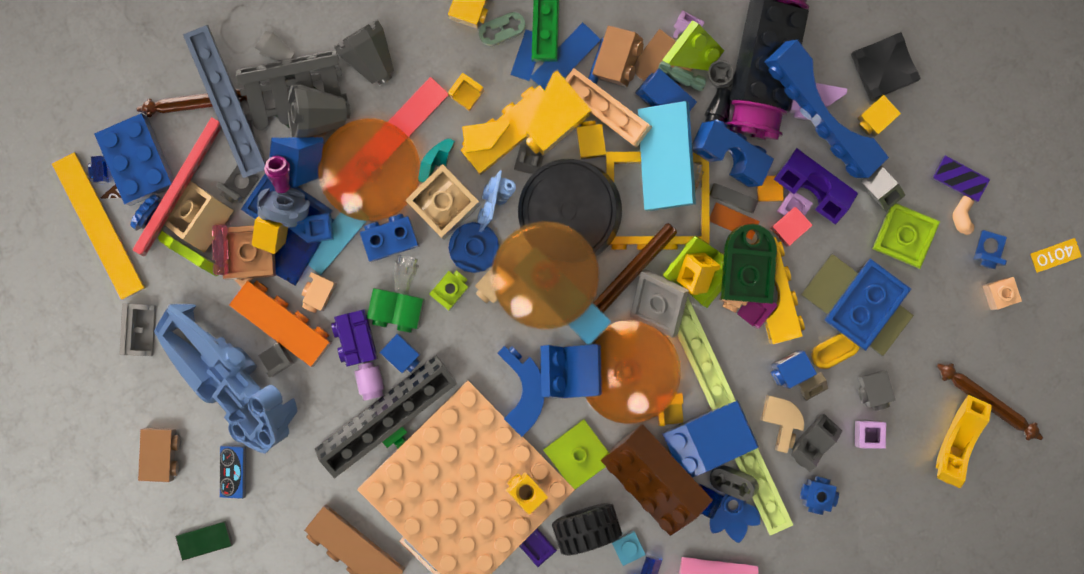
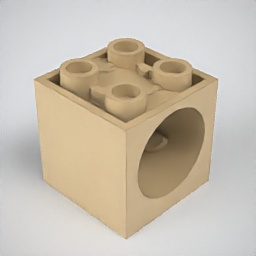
M443 164L405 200L443 240L481 205Z

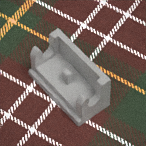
M122 303L119 355L153 356L156 305Z

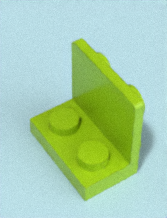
M694 236L685 245L678 257L669 265L663 276L667 280L682 286L676 280L686 254L706 253L721 266L720 270L715 271L707 293L690 295L702 306L708 308L721 292L724 254L699 237Z

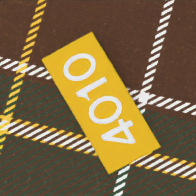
M1075 238L1030 254L1036 273L1082 257Z

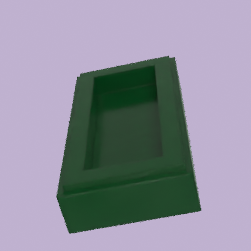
M226 521L175 536L182 561L233 546Z

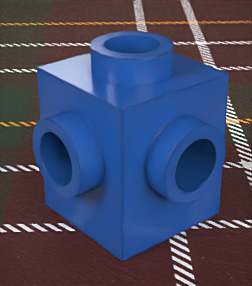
M816 476L815 480L807 479V483L803 484L800 499H803V505L809 507V512L823 515L824 511L831 512L832 506H837L839 492H836V486L830 484L831 479ZM820 492L825 493L823 501H818L817 495Z

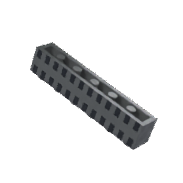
M437 355L317 446L315 452L319 462L335 479L456 386L457 383L450 371Z

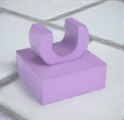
M682 10L674 25V28H676L674 38H677L680 32H684L692 20L699 23L701 27H703L705 22Z

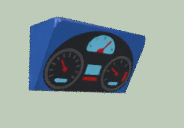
M220 446L221 498L243 499L246 497V446Z

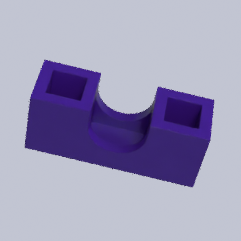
M798 148L789 156L774 178L776 182L793 194L799 188L810 190L818 200L815 210L835 225L850 209L858 195V192Z

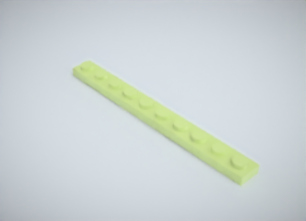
M687 296L677 337L711 410H715L736 400ZM757 448L735 458L734 460L739 471L751 475L758 482L759 490L752 499L768 534L771 536L793 526L759 449Z

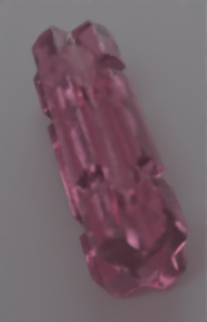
M214 225L212 226V236H215V239L212 240L213 261H215L213 273L214 275H227L229 273L228 264H226V260H228V239H225V236H228L227 226Z

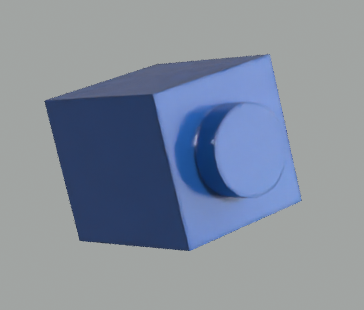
M396 334L380 351L401 373H404L406 370L411 373L420 363L417 358L421 354L400 334Z

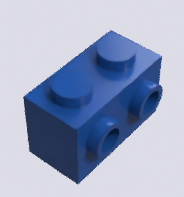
M398 214L388 218L389 223L379 225V222H374L364 226L365 231L359 233L369 262L419 247L409 216L404 217L403 214Z

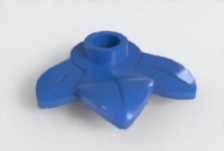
M725 494L721 499L720 507L715 509L710 516V530L714 534L725 529L731 539L740 543L746 535L748 525H760V514L754 506L747 504L746 501ZM731 500H736L738 503L735 509H730L728 506Z

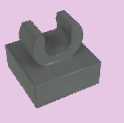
M520 144L514 170L533 174L541 168L544 156L540 151L535 154L530 147Z

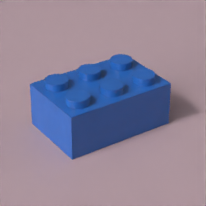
M140 113L94 133L125 205L133 206L146 200L151 195H158L169 189L174 181V177L146 115Z

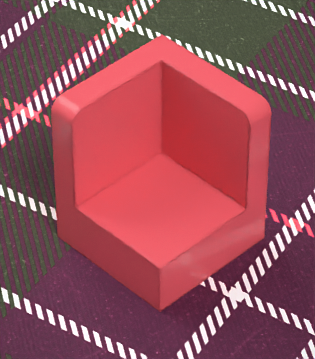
M794 207L784 217L774 223L770 229L788 247L804 234L812 224L797 207Z

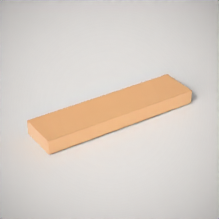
M575 68L566 77L565 80L588 105L595 117L632 145L638 147L652 126Z

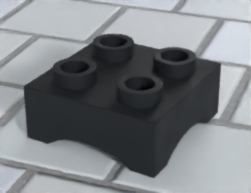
M902 32L851 53L870 101L921 79L910 57Z

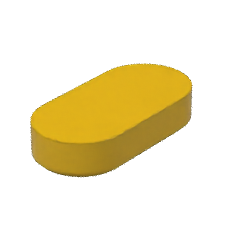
M839 333L815 346L811 352V360L816 367L829 369L855 355L860 347Z

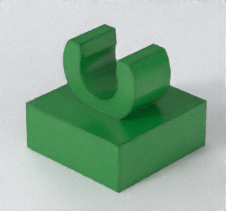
M405 425L382 442L386 448L390 447L393 443L399 448L406 441L403 437L407 433Z

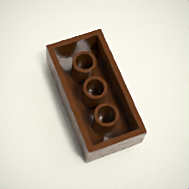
M643 424L619 441L600 460L607 470L623 484L624 488L635 497L642 508L670 536L697 519L713 501Z

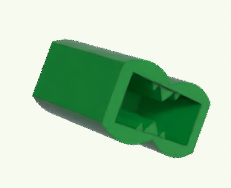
M373 288L367 318L373 320L372 325L387 327V324L391 323L398 325L397 330L412 333L413 328L419 329L425 299Z

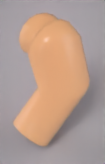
M967 196L962 197L952 215L956 229L964 235H970L974 231V224L971 222L968 214L974 201Z

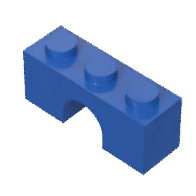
M720 120L703 122L692 143V151L708 162L722 161L728 151L733 157V167L729 175L747 187L762 186L774 158L766 154L767 151L764 148L749 143L744 135L727 129L728 126Z

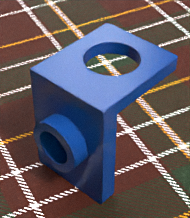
M982 230L973 259L981 261V266L990 269H996V266H1005L1007 260L1001 259L1007 237ZM988 238H993L998 243V249L994 253H988L984 249V242Z

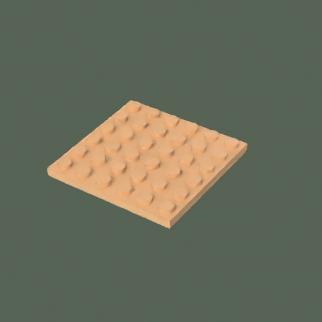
M468 380L357 488L440 574H492L575 491L539 452L504 420V417ZM518 473L520 475L528 474L548 496L530 515L506 491L510 487L507 483ZM523 485L519 489L520 498H528L532 492L531 487Z

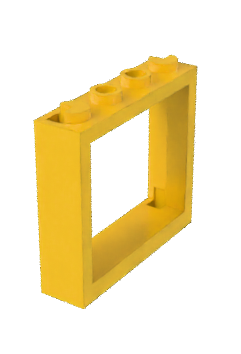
M606 152V173L613 182L614 164H641V152ZM693 152V164L701 165V236L697 237L710 244L709 162ZM615 236L610 244L611 250H627V245H637V250H642L654 236ZM674 236L663 250H678V245H686L694 236Z

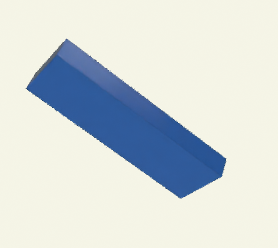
M582 22L558 47V62H544L530 76V79L538 86L540 85L545 91L552 74L556 70L565 79L572 69L597 46L601 39Z

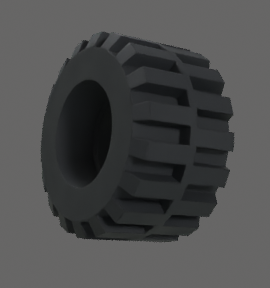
M608 503L590 506L569 513L552 523L562 555L569 556L591 551L610 544L622 536L614 506Z

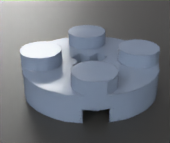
M267 188L258 195L257 208L258 216L261 219L279 222L286 227H295L298 221L305 219L309 213L310 202L305 200V195L299 190L290 188L285 193H277L276 191L270 192V188Z

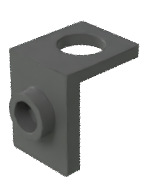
M238 165L224 184L219 182L216 187L222 190L220 195L231 203L235 200L243 203L259 180V177L253 174L248 176L249 184L246 188L240 189L236 187L235 178L241 174Z

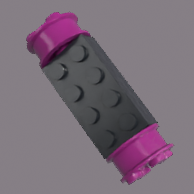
M750 0L729 98L732 101L731 104L735 106L732 121L727 122V126L730 127L729 130L732 132L752 134V138L766 140V138L778 140L779 137L783 136V133L780 132L782 117L787 115L791 98L785 93V87L770 74L769 67L765 61L785 41L798 40L802 45L809 13V5L806 4L807 0Z

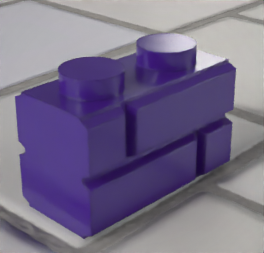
M366 309L334 317L335 322L331 323L334 337H339L341 347L337 349L341 363L345 362L346 367L378 359Z

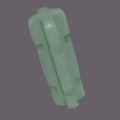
M664 61L659 64L658 69H661L673 81L688 87L691 85L693 89L698 91L704 89L707 80L705 77L700 75L694 76V73L677 66L671 67V65Z

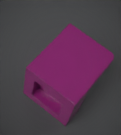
M747 302L746 306L742 305L737 311V315L755 329H759L776 308L777 304L775 302L773 304Z

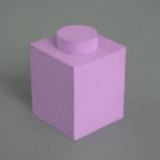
M855 421V446L858 448L886 449V422Z

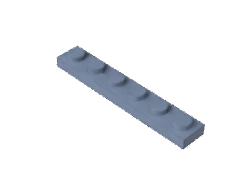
M205 25L183 34L242 177L245 178L263 171L266 162L209 26Z

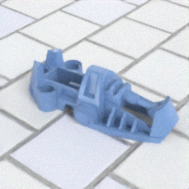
M169 304L154 330L169 359L201 400L206 403L218 402L226 412L224 418L229 423L228 431L235 441L266 454L270 448L288 437V424L298 412L295 399L293 398L282 405V395L275 386L268 385L261 389L250 376L257 368V365L242 348L233 347L231 343L227 344L224 337L214 338L209 332L204 331L195 323L193 312L196 307L195 304ZM179 328L197 350L174 334L173 331Z

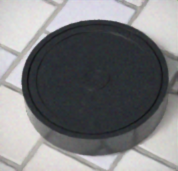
M560 159L545 164L527 180L519 198L518 219L525 239L533 249L536 247L546 258L555 261L574 263L594 258L612 243L621 224L622 203L615 183L602 169L585 161Z

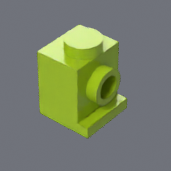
M457 270L454 273L448 271L429 295L450 311L469 288L465 284L468 279ZM448 284L455 286V291L451 294L446 292Z

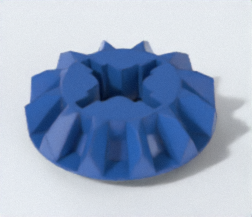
M155 194L147 198L132 217L130 226L136 231L141 228L144 229L162 201V198Z

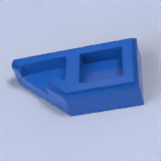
M329 213L307 216L302 221H298L297 226L288 227L307 243L334 240L332 219Z

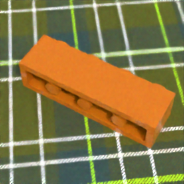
M247 280L229 306L310 367L315 366L332 343L328 339L330 334L319 326L314 329L307 323L310 320L298 310L294 314L287 308L289 303L278 295L273 298L266 293L269 288L260 281L256 280L253 283Z

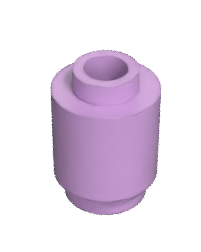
M373 362L358 365L359 370L354 371L359 395L363 396V401L383 396L382 390L384 385L379 365L374 366Z

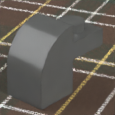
M823 414L796 441L792 448L791 456L795 458L800 466L805 467L811 472L817 467L823 454L838 441L843 430Z

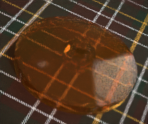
M366 118L343 125L329 137L322 149L321 161L318 163V177L324 195L338 211L361 221H379L394 216L408 205L405 200L418 188L420 183L418 176L421 163L415 145L400 128L387 121Z
M555 222L531 223L514 231L499 247L492 266L493 290L501 307L519 323L536 329L559 328L578 319L591 305L599 284L598 262L589 243L574 229Z
M620 321L608 325L590 344L601 346L602 394L601 396L585 398L595 411L611 421L634 424L651 420L661 414L671 404L678 391L681 366L677 351L664 333L649 324L638 321Z

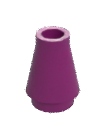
M281 156L269 158L264 167V172L273 184L277 193H285L290 189V164Z

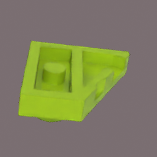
M692 20L663 58V61L671 66L708 71L711 64L717 61L725 50L699 23Z

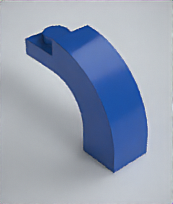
M504 346L498 352V355L518 374L522 383L521 399L504 417V420L522 437L535 424L543 407L544 397H541V372L531 357L522 363L520 361L522 355L513 346L509 349Z

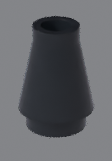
M717 88L716 94L704 114L706 117L705 122L720 120L725 124L729 122L730 90Z

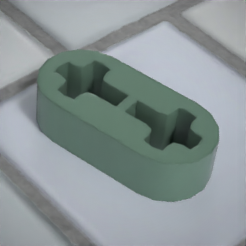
M511 12L488 21L479 29L480 40L486 46H495L515 38L525 30V20L521 14ZM511 18L521 22L518 25L517 31H514L513 28L504 30L503 27L510 24L509 19ZM487 28H491L492 31L501 29V32L494 35L495 39L490 41L489 37H483L486 34Z

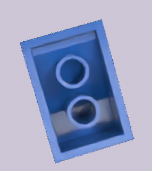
M738 400L674 426L663 433L672 456L692 478L759 447Z

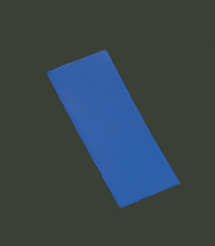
M526 29L510 75L530 81L536 61L531 60L532 31Z

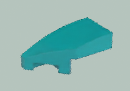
M447 138L428 151L421 161L418 181L424 183L433 174L436 166L440 167L443 164L447 167L449 153L454 146L455 140Z

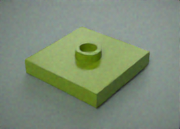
M896 203L888 209L872 249L921 269L940 221Z
M584 419L543 449L564 479L575 490L606 467L600 460L608 451Z

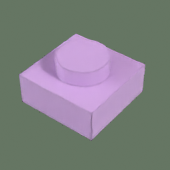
M789 191L777 212L785 216L791 209L797 207L805 216L813 203L800 194H793Z

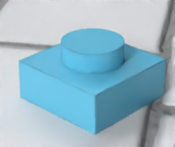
M635 531L612 542L623 566L646 555Z

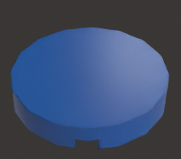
M467 223L457 228L451 236L448 248L450 257L455 265L465 272L478 273L485 271L498 258L500 248L498 238L488 226L482 232H479L480 223Z

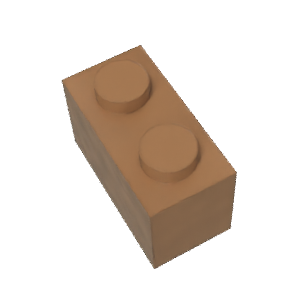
M608 25L592 74L602 81L628 87L629 82L635 76L637 58L643 51V38L636 32Z
M140 429L138 481L171 482L174 480V476L178 475L179 463L175 461V451L179 450L180 437L176 435V429Z

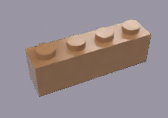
M327 504L323 506L304 530L308 533L306 537L316 546L321 544L328 550L326 554L336 562L341 560L348 566L346 570L350 574H402L405 570V567Z

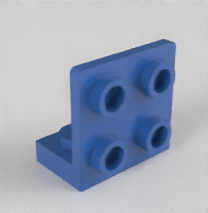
M600 345L541 346V397L564 399L601 396Z

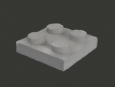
M645 269L640 273L630 317L673 338L678 335L689 290Z

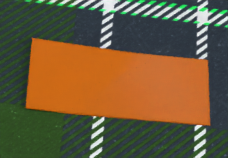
M717 202L710 215V222L730 231L742 225H759L760 223L756 219ZM749 230L746 238L752 240L755 232Z

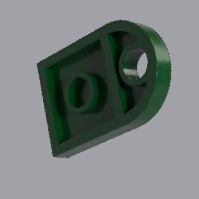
M747 224L737 227L729 234L724 248L721 300L773 304L777 246L773 235L766 228L756 224ZM749 230H753L757 234V241L753 245L749 244L746 240V234Z

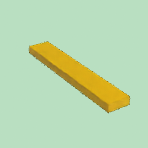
M74 152L52 163L121 300L145 289L77 153Z

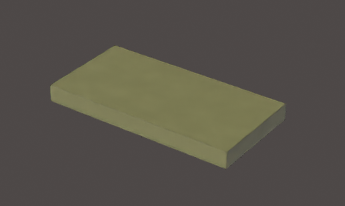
M831 254L801 295L828 315L858 273ZM900 305L869 347L881 356H884L914 315Z

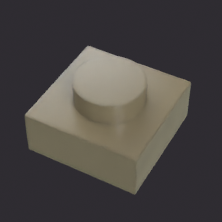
M822 372L799 384L801 394L806 401L828 389L827 380Z

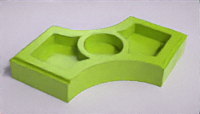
M161 231L158 241L214 276H219L223 268L164 231Z

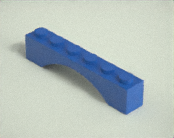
M798 40L785 41L765 61L769 67L770 74L782 83L787 96L797 102L802 115L811 120L816 127V133L821 138L826 139L831 146V152L836 157L841 158L846 165V171L852 177L869 178L889 158L874 138L865 137L850 131L829 113L816 87L813 59Z

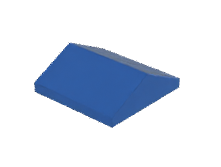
M323 137L271 138L269 158L281 156L289 162L290 186L297 187L319 178Z

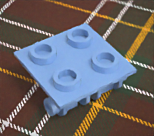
M499 170L494 178L491 177L489 184H486L484 187L482 199H486L484 208H480L477 223L481 224L479 232H482L492 220L495 204H505L516 190V185L512 180L501 178V170Z

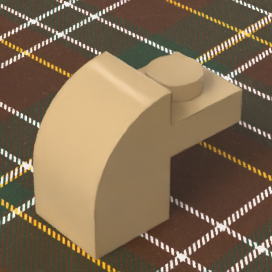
M766 395L760 420L780 425L774 449L788 453V448L792 449L795 443L796 434L792 433L793 428L804 430L802 413L790 401Z

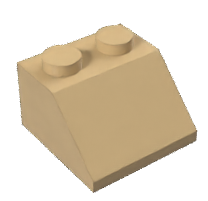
M190 181L164 225L181 239L205 253L208 247L213 244L223 225L228 222L234 210Z

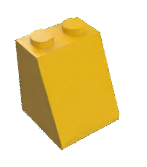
M557 70L552 74L526 131L527 145L535 154L540 151L543 156L591 114V109Z

